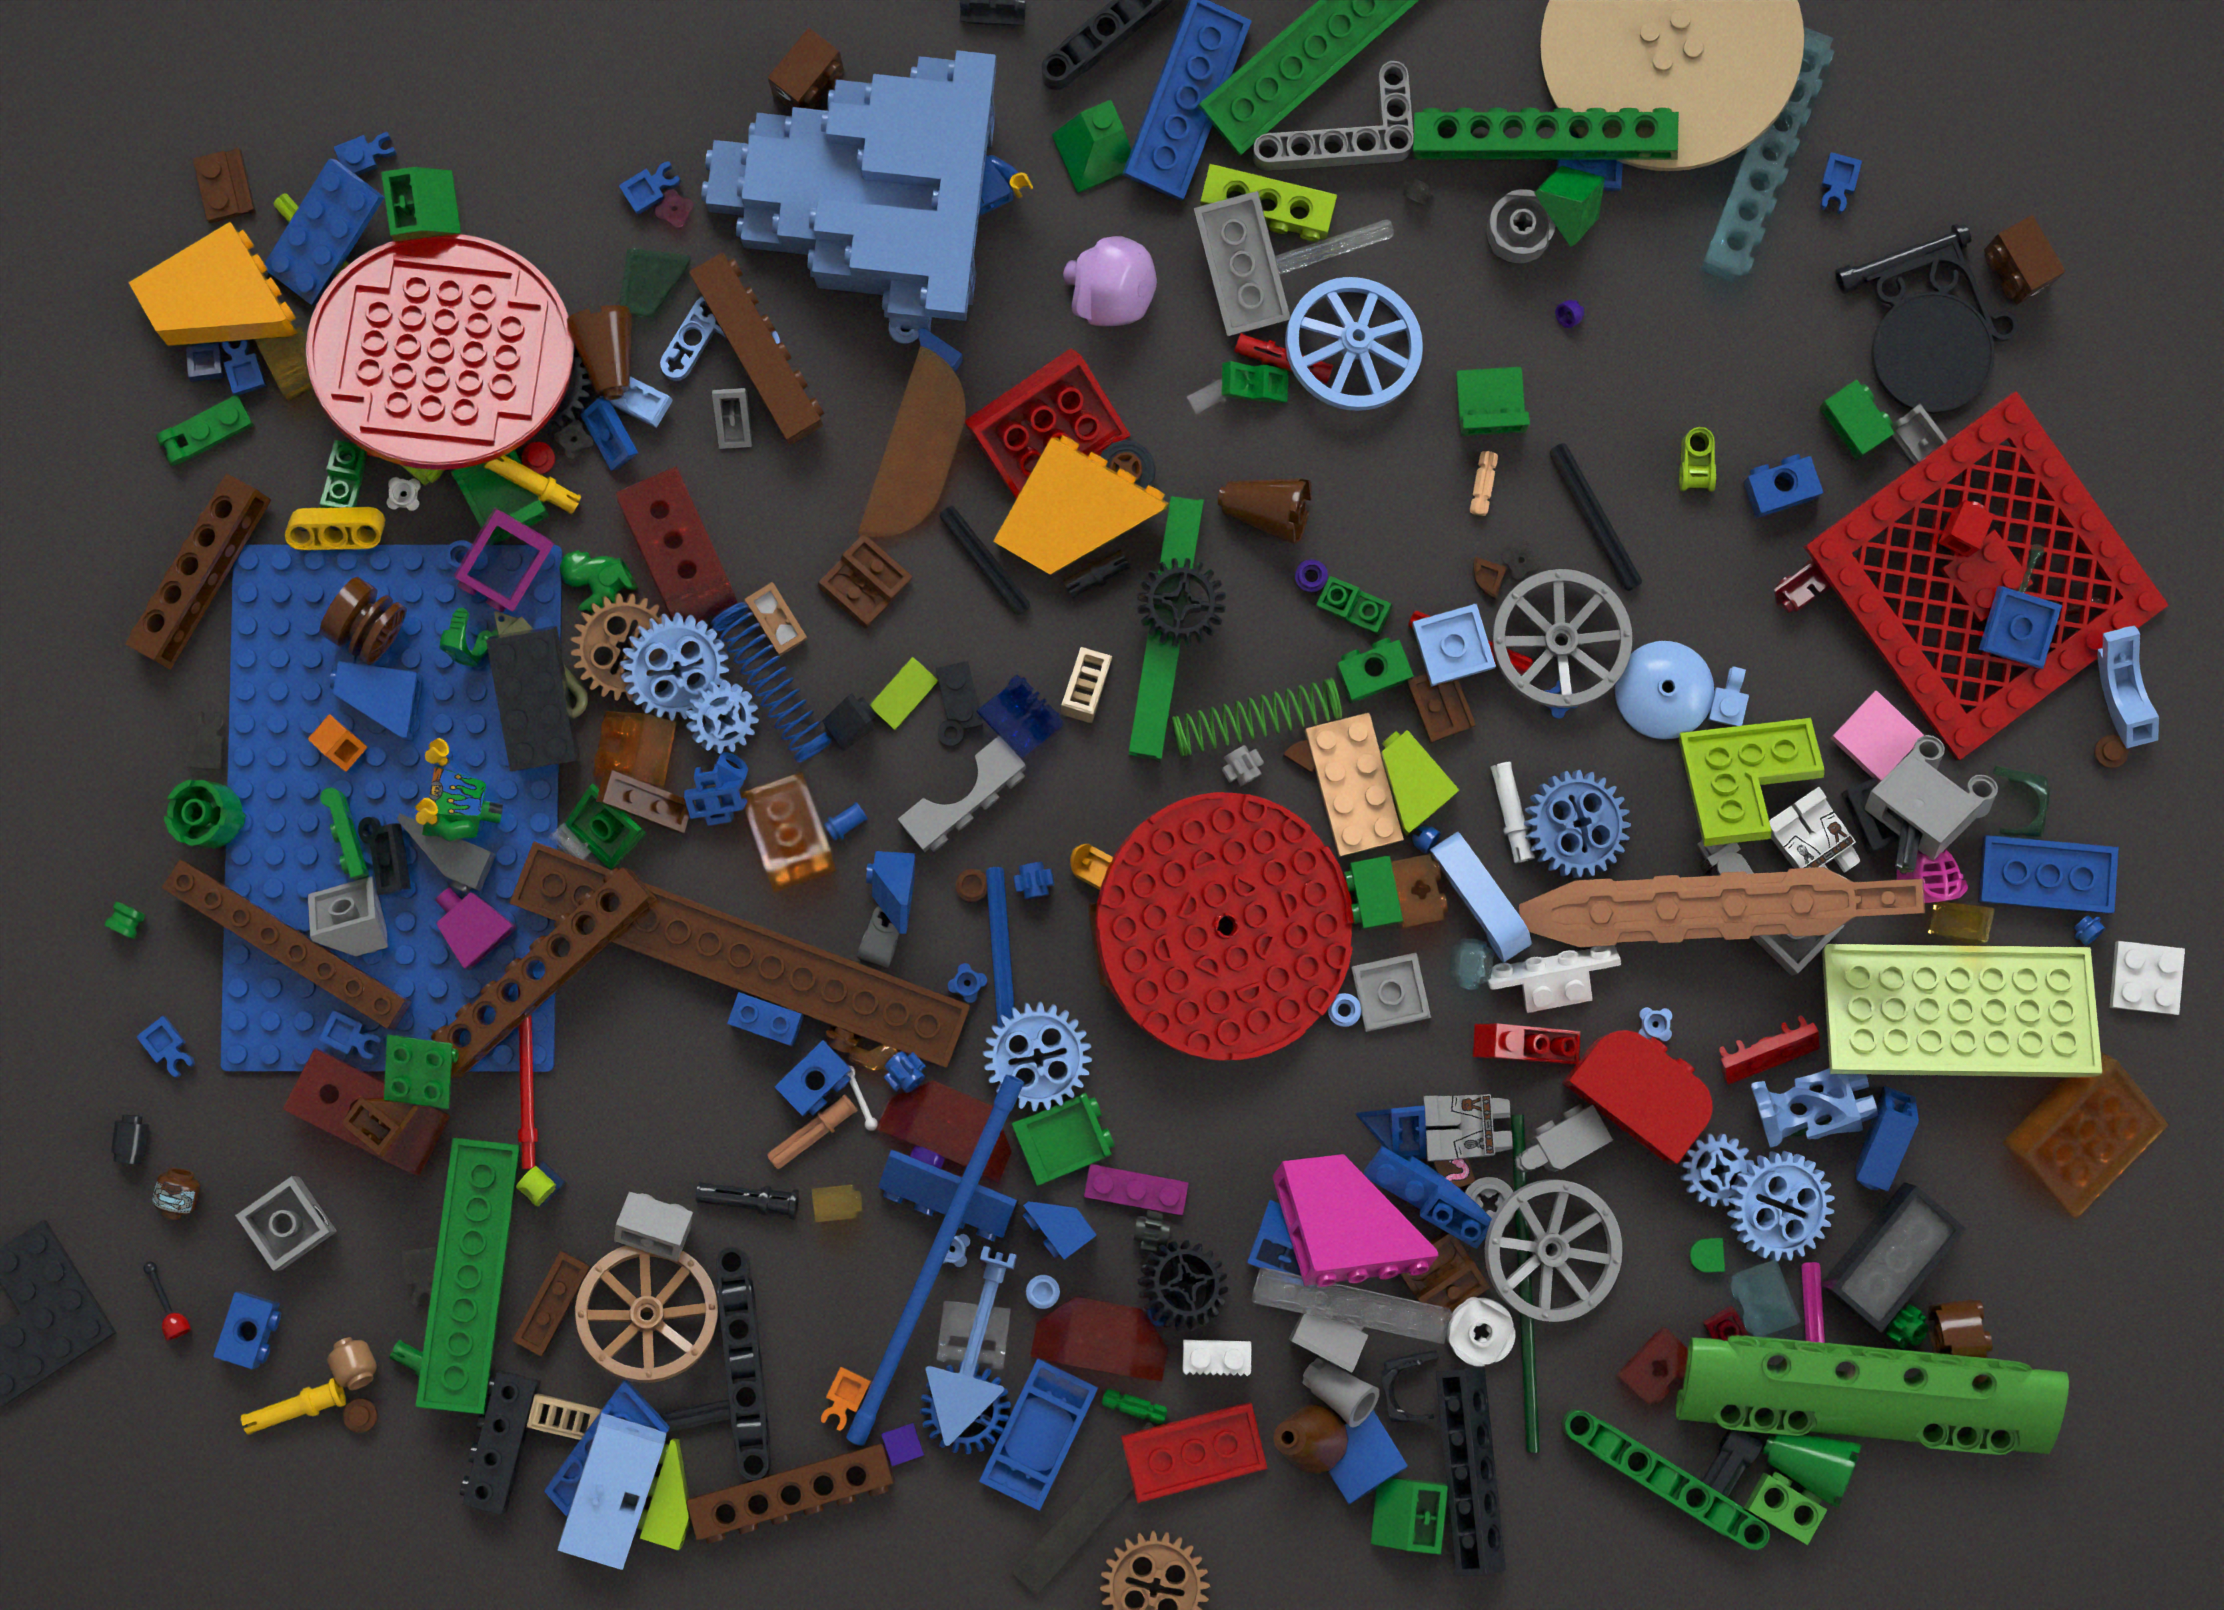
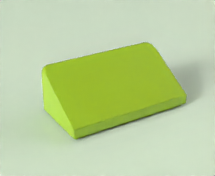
M912 657L875 698L870 707L881 719L896 730L939 681Z

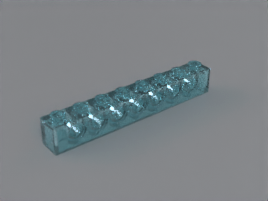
M1804 26L1802 61L1807 62L1811 66V71L1803 72L1800 70L1794 89L1798 93L1800 101L1792 102L1789 100L1776 119L1785 121L1789 130L1779 131L1773 123L1756 141L1747 146L1700 267V270L1735 284L1741 275L1747 277L1754 261V258L1749 256L1753 245L1759 247L1766 228L1761 227L1765 215L1771 216L1777 202V198L1772 197L1776 186H1783L1789 171L1788 168L1784 167L1788 156L1794 157L1800 143V139L1795 137L1799 126L1805 128L1812 110L1807 108L1810 97L1816 99L1822 86L1823 80L1818 78L1822 67L1828 69L1835 50L1829 49L1833 41L1832 37ZM1770 149L1774 151L1777 155V160H1766L1762 155V150ZM1750 180H1762L1766 189L1763 191L1755 190L1751 186ZM1747 208L1751 210L1754 220L1746 221L1742 219L1739 215V209ZM1736 238L1740 240L1743 249L1739 251L1732 250L1728 246L1727 239Z

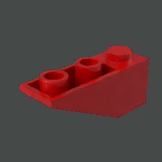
M1498 1023L1475 1024L1473 1057L1560 1064H1577L1579 1061L1580 1031Z

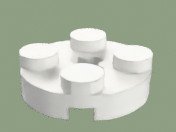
M1470 1297L1451 1314L1447 1325L1446 1338L1454 1353L1464 1362L1473 1366H1485L1484 1364L1496 1363L1508 1355L1515 1342V1329L1510 1313L1500 1303L1489 1298ZM1482 1323L1487 1324L1488 1337L1481 1336L1479 1340H1475L1476 1333L1473 1331L1474 1328L1481 1326Z

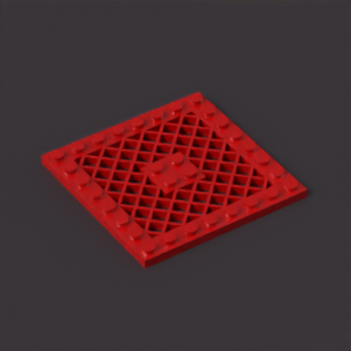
M2017 391L2009 394L1803 546L1956 761L1964 758L2098 658V649L2103 648V633L2134 625L2136 628H2139L2168 606L2166 600ZM2007 440L2011 447L1999 444ZM1998 451L2012 453L2010 470L1995 468ZM1989 452L1987 466L1974 464ZM2020 459L2030 474L2018 472ZM1972 471L1986 473L1984 490L1969 487ZM1963 472L1961 486L1947 484ZM1994 474L2009 477L2006 493L1992 491ZM2017 478L2031 480L2029 497L2015 495ZM2039 486L2049 500L2037 498ZM1945 490L1960 492L1958 505L1967 500L1968 493L1983 496L1982 505L1988 512L1991 497L2005 499L2003 516L1994 515L1992 520L2002 523L2000 535L1996 530L1988 532L1980 550L1968 558L1951 550V555L1936 553L1938 536H1942L1944 531L1939 530L1942 513L1951 514L1953 508L1943 507ZM1937 491L1935 505L1921 503ZM2013 501L2028 503L2025 520L2011 518ZM2036 505L2050 507L2048 524L2034 522ZM1919 509L1934 511L1931 528L1917 526ZM1911 510L1909 525L1895 522ZM2058 513L2068 527L2056 525ZM2010 524L2024 526L2022 543L2007 541ZM1893 528L1908 531L1905 548L1890 545ZM2033 528L2047 530L2044 547L2030 545ZM1885 529L1883 544L1868 542ZM2055 531L2069 534L2067 551L2053 548ZM1916 532L1930 534L1928 551L1913 549ZM2077 540L2087 554L2075 552ZM2008 547L2021 549L2019 562ZM1867 548L1881 550L1879 567L1864 565ZM1858 549V555L1856 560L1852 553ZM1889 551L1904 554L1902 571L1887 569ZM2029 551L2043 553L2041 570L2027 568ZM1912 555L1927 557L1924 574L1910 572ZM2052 555L2066 557L2063 574L2049 571ZM2074 558L2088 560L2086 577L2072 575ZM1935 559L1949 561L1939 569L1945 578L1932 576ZM2096 566L2107 581L2094 579ZM1865 571L1878 573L1876 586ZM1886 574L1901 577L1898 594L1883 592ZM2027 574L2040 576L2037 593L2023 591L2033 584ZM2048 577L2062 580L2060 597L2046 595ZM1909 578L1923 580L1921 598L1906 595ZM2071 581L2085 583L2082 600L2068 598ZM1931 582L1946 584L1943 601L1929 599ZM2093 585L2107 587L2105 604L2091 602ZM1998 586L2047 601L2058 602L2062 605L2054 631L2053 643L2050 644L2051 650L2048 651L2043 669L2007 658L1991 657L1990 653L1982 651V655L1967 653L1970 635L1982 637L1984 633L1983 631L1971 630L1972 617L1977 622H1981L1985 618L1988 620ZM1953 589L1964 605L1951 603ZM2115 593H2116L2117 596L2119 597V599L2114 602ZM1884 598L1897 600L1895 613ZM1905 601L1920 604L1917 621L1903 619ZM2067 604L2081 606L2079 623L2065 621ZM1928 605L1942 607L1940 624L1925 622ZM2090 608L2103 610L2088 621ZM1950 609L1965 611L1962 628L1948 626ZM1903 625L1916 627L1914 640ZM2064 627L2078 629L2062 641ZM1924 628L1939 630L1936 648L1922 645ZM1947 632L1961 634L1959 651L1944 649ZM1922 651L1935 653L1933 666ZM1943 655L1958 657L1955 674L1941 672ZM1966 658L1980 661L1978 678L1964 676ZM1989 662L2003 664L2001 682L1986 679ZM2011 666L2025 668L2010 679ZM1941 678L1954 680L1953 693H1951ZM1962 682L1977 684L1974 701L1960 699ZM1985 685L1999 687L1983 699ZM1961 705L1972 706V708L1965 712Z

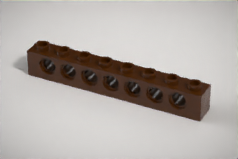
M179 859L161 887L387 1029H396L412 1001L319 943L313 942L311 938L189 862Z
M622 867L621 869L615 868L609 872L603 879L605 884L596 892L592 890L585 894L578 902L580 906L571 915L566 913L554 923L555 929L548 936L545 937L543 935L537 938L529 946L531 951L525 957L513 960L504 969L506 974L497 982L493 980L484 986L480 991L481 997L473 1004L467 1003L461 1007L455 1014L456 1020L448 1027L446 1025L440 1027L431 1035L432 1041L453 1043V1049H458L459 1051L457 1062H452L451 1078H462L657 900L631 869ZM616 894L619 897L620 903L615 911L610 912L607 907V901L612 895ZM588 917H592L595 927L590 934L586 935L582 928L583 922ZM567 939L570 944V950L566 956L561 957L558 953V946L561 941ZM542 962L545 966V973L542 978L537 980L533 970L537 963ZM517 984L520 988V997L515 1002H512L509 998V990L513 985ZM489 1007H493L496 1017L488 1025L484 1019V1014ZM467 1029L471 1034V1041L466 1047H463L460 1043V1035Z

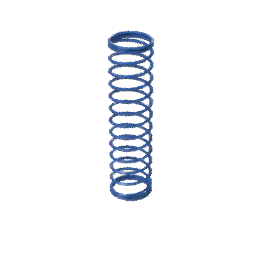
M746 602L735 604L717 615L710 625L714 631L725 630L721 634L720 640L722 642L731 641L727 647V652H738L733 662L736 664L745 663L740 670L741 674L747 675L752 673L748 678L747 684H759L754 691V695H766L761 701V707L773 706L768 712V718L779 717L775 722V729L786 728L781 735V739L789 740L794 738L790 742L788 750L795 751L801 749L794 755V759H796V762H802L827 747L832 739L827 735L828 732H824L803 745L791 748L806 732L820 725L821 721H817L799 733L784 737L798 722L812 715L814 710L807 712L790 723L777 726L785 716L804 705L807 700L800 701L784 712L770 715L782 702L800 692V689H795L775 702L764 704L768 697L778 689L791 683L794 678L791 677L771 690L757 693L767 681L784 672L787 667L780 668L767 678L750 683L751 679L759 671L779 660L780 656L770 659L756 669L743 671L755 658L771 650L773 645L765 647L752 657L737 661L740 654L763 640L766 634L760 635L743 647L730 650V647L739 638L752 632L760 625V623H756L737 636L723 639L731 628L753 615L752 612H749L739 618L748 610L749 606ZM734 620H736V621H735L734 623H732L731 625L725 626V625H727V624L733 622Z

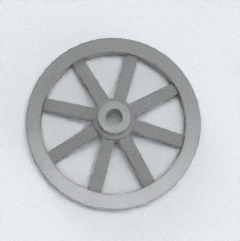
M1555 569L1540 572L1525 579L1508 594L1495 618L1492 644L1500 671L1517 692L1541 705L1569 708L1592 702L1604 695L1615 685L1623 674L1630 658L1632 628L1623 603L1606 584L1580 571ZM1553 583L1554 625H1551L1523 596L1535 588ZM1564 583L1584 587L1595 594L1570 623H1565ZM1604 601L1616 620L1618 630L1578 634L1577 629L1598 605ZM1516 605L1545 636H1505L1507 620L1513 607ZM1558 636L1563 637L1566 645L1559 646L1555 642V638ZM1619 641L1617 658L1610 672L1576 647L1583 644ZM1506 647H1545L1546 650L1521 677L1512 665ZM1570 655L1602 681L1590 689L1572 694L1568 656ZM1553 656L1557 657L1561 694L1545 692L1530 684Z
M1548 1179L1536 1181L1512 1193L1495 1212L1485 1239L1486 1268L1497 1293L1516 1311L1542 1321L1559 1322L1571 1320L1595 1308L1612 1289L1622 1262V1238L1619 1225L1608 1205L1592 1190L1565 1180ZM1557 1192L1548 1229L1545 1232L1527 1201L1544 1193ZM1569 1194L1582 1199L1595 1211L1560 1235L1558 1234ZM1517 1209H1519L1536 1239L1534 1241L1502 1237L1508 1220ZM1599 1222L1602 1223L1607 1239V1254L1571 1248L1568 1243ZM1551 1244L1552 1250L1549 1254H1546V1246ZM1500 1247L1531 1251L1533 1253L1507 1279L1505 1278L1500 1262ZM1568 1258L1605 1264L1599 1281L1590 1292L1587 1291L1565 1262ZM1541 1264L1539 1307H1536L1520 1298L1513 1291V1288ZM1553 1267H1556L1579 1297V1301L1565 1307L1550 1309Z

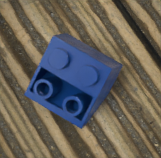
M1269 1200L1246 1263L1304 1284L1281 1205L1278 1202Z
M1030 1201L1023 1205L1027 1210L1023 1217L1034 1231L1041 1228L1047 1236L1043 1243L1054 1258L1061 1255L1065 1260L1097 1235L1077 1208Z

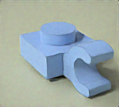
M1730 668L1725 689L1715 688L1712 707L1708 716L1709 721L1734 727L1742 726L1749 695L1739 692L1746 669Z

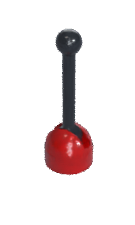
M152 1261L146 1262L143 1270L146 1274L150 1275L166 1312V1317L162 1322V1332L166 1341L185 1335L192 1330L187 1318L180 1313L172 1311L156 1274L157 1265Z

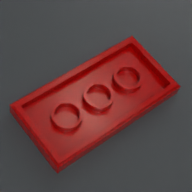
M1251 1402L1120 1436L1137 1503L1268 1469Z

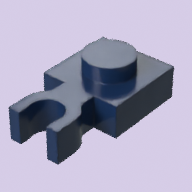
M219 343L195 344L196 346L186 347L188 378L190 382L224 378L222 353Z

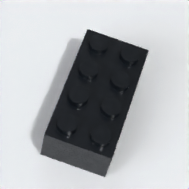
M557 625L490 636L486 642L510 771L576 761L580 757Z

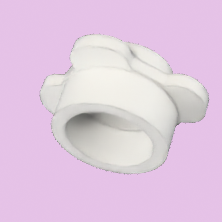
M394 477L389 481V498L387 499L389 508L396 510L402 507L414 511L419 507L420 503L417 500V495L421 489V484L417 479L413 478L408 481ZM403 491L407 492V495L405 497L401 496V493Z

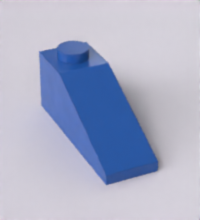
M876 851L874 863L867 864L866 883L872 884V897L898 932L907 934L915 883V853Z

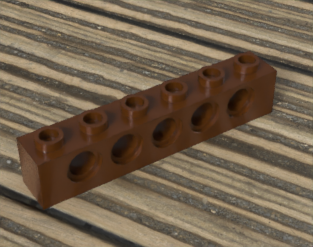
M227 473L225 474L222 481L215 488L214 495L205 510L199 515L198 521L189 537L183 542L173 564L165 572L164 579L154 596L149 599L147 607L138 623L132 628L130 636L125 643L126 645L166 668L172 669L271 502L269 497Z
M882 1442L765 1476L755 1481L751 1480L688 1499L686 1502L696 1539L705 1538L707 1544L726 1539L725 1532L738 1529L739 1534H744L759 1529L758 1523L771 1519L772 1525L791 1520L790 1513L803 1510L804 1515H810L823 1511L824 1503L836 1500L837 1506L856 1501L855 1494L868 1491L871 1497L888 1492V1485L893 1484L895 1480L885 1444ZM853 1466L863 1468L866 1473L865 1482L860 1485L851 1483L848 1479V1470ZM819 1476L831 1478L833 1481L831 1493L822 1494L816 1489L815 1482ZM794 1485L800 1490L801 1498L799 1502L792 1504L784 1499L783 1490L785 1486ZM754 1495H763L767 1499L768 1509L766 1512L757 1513L752 1509L750 1501ZM722 1504H729L734 1508L736 1515L732 1522H724L719 1518L718 1509Z

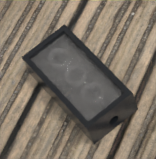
M1904 1182L1821 1282V1286L1865 1325L1873 1330L1882 1332L1960 1238L1966 1228L1917 1185Z

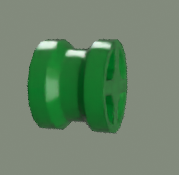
M115 901L113 905L114 912L110 918L106 919L104 925L135 939L137 935L136 927L139 922L144 921L146 914Z

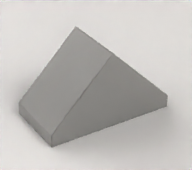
M746 389L712 390L719 449L752 447L750 398Z

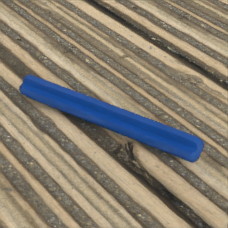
M991 867L986 870L997 1023L998 1027L1002 1028L1004 1023L1001 1020V1015L1006 1016L1008 1019L1013 1018L1014 995L1004 869L1002 867Z

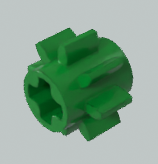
M1909 1304L1906 1310L1901 1308L1886 1326L1889 1330L1887 1336L1892 1338L1891 1341L1905 1349L1908 1342L1916 1346L1927 1335L1928 1325L1924 1323L1927 1317L1922 1315V1311Z

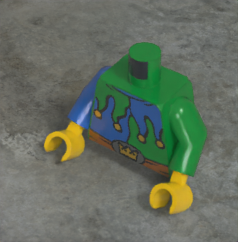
M437 738L429 744L430 749L425 752V759L431 764L438 762V767H434L429 798H424L415 806V809L419 811L416 814V821L424 825L422 835L440 836L450 842L462 838L476 837L480 820L500 824L503 804L484 801L485 782L473 778L463 771L451 757H446L449 753V746L443 739Z

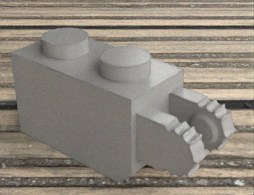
M1578 1104L1563 1113L1566 1119L1555 1125L1553 1120L1535 1129L1537 1136L1529 1140L1532 1147L1516 1156L1515 1168L1521 1172H1529L1543 1165L1546 1170L1556 1172L1599 1149L1613 1139L1595 1107L1591 1105L1583 1109L1581 1104Z

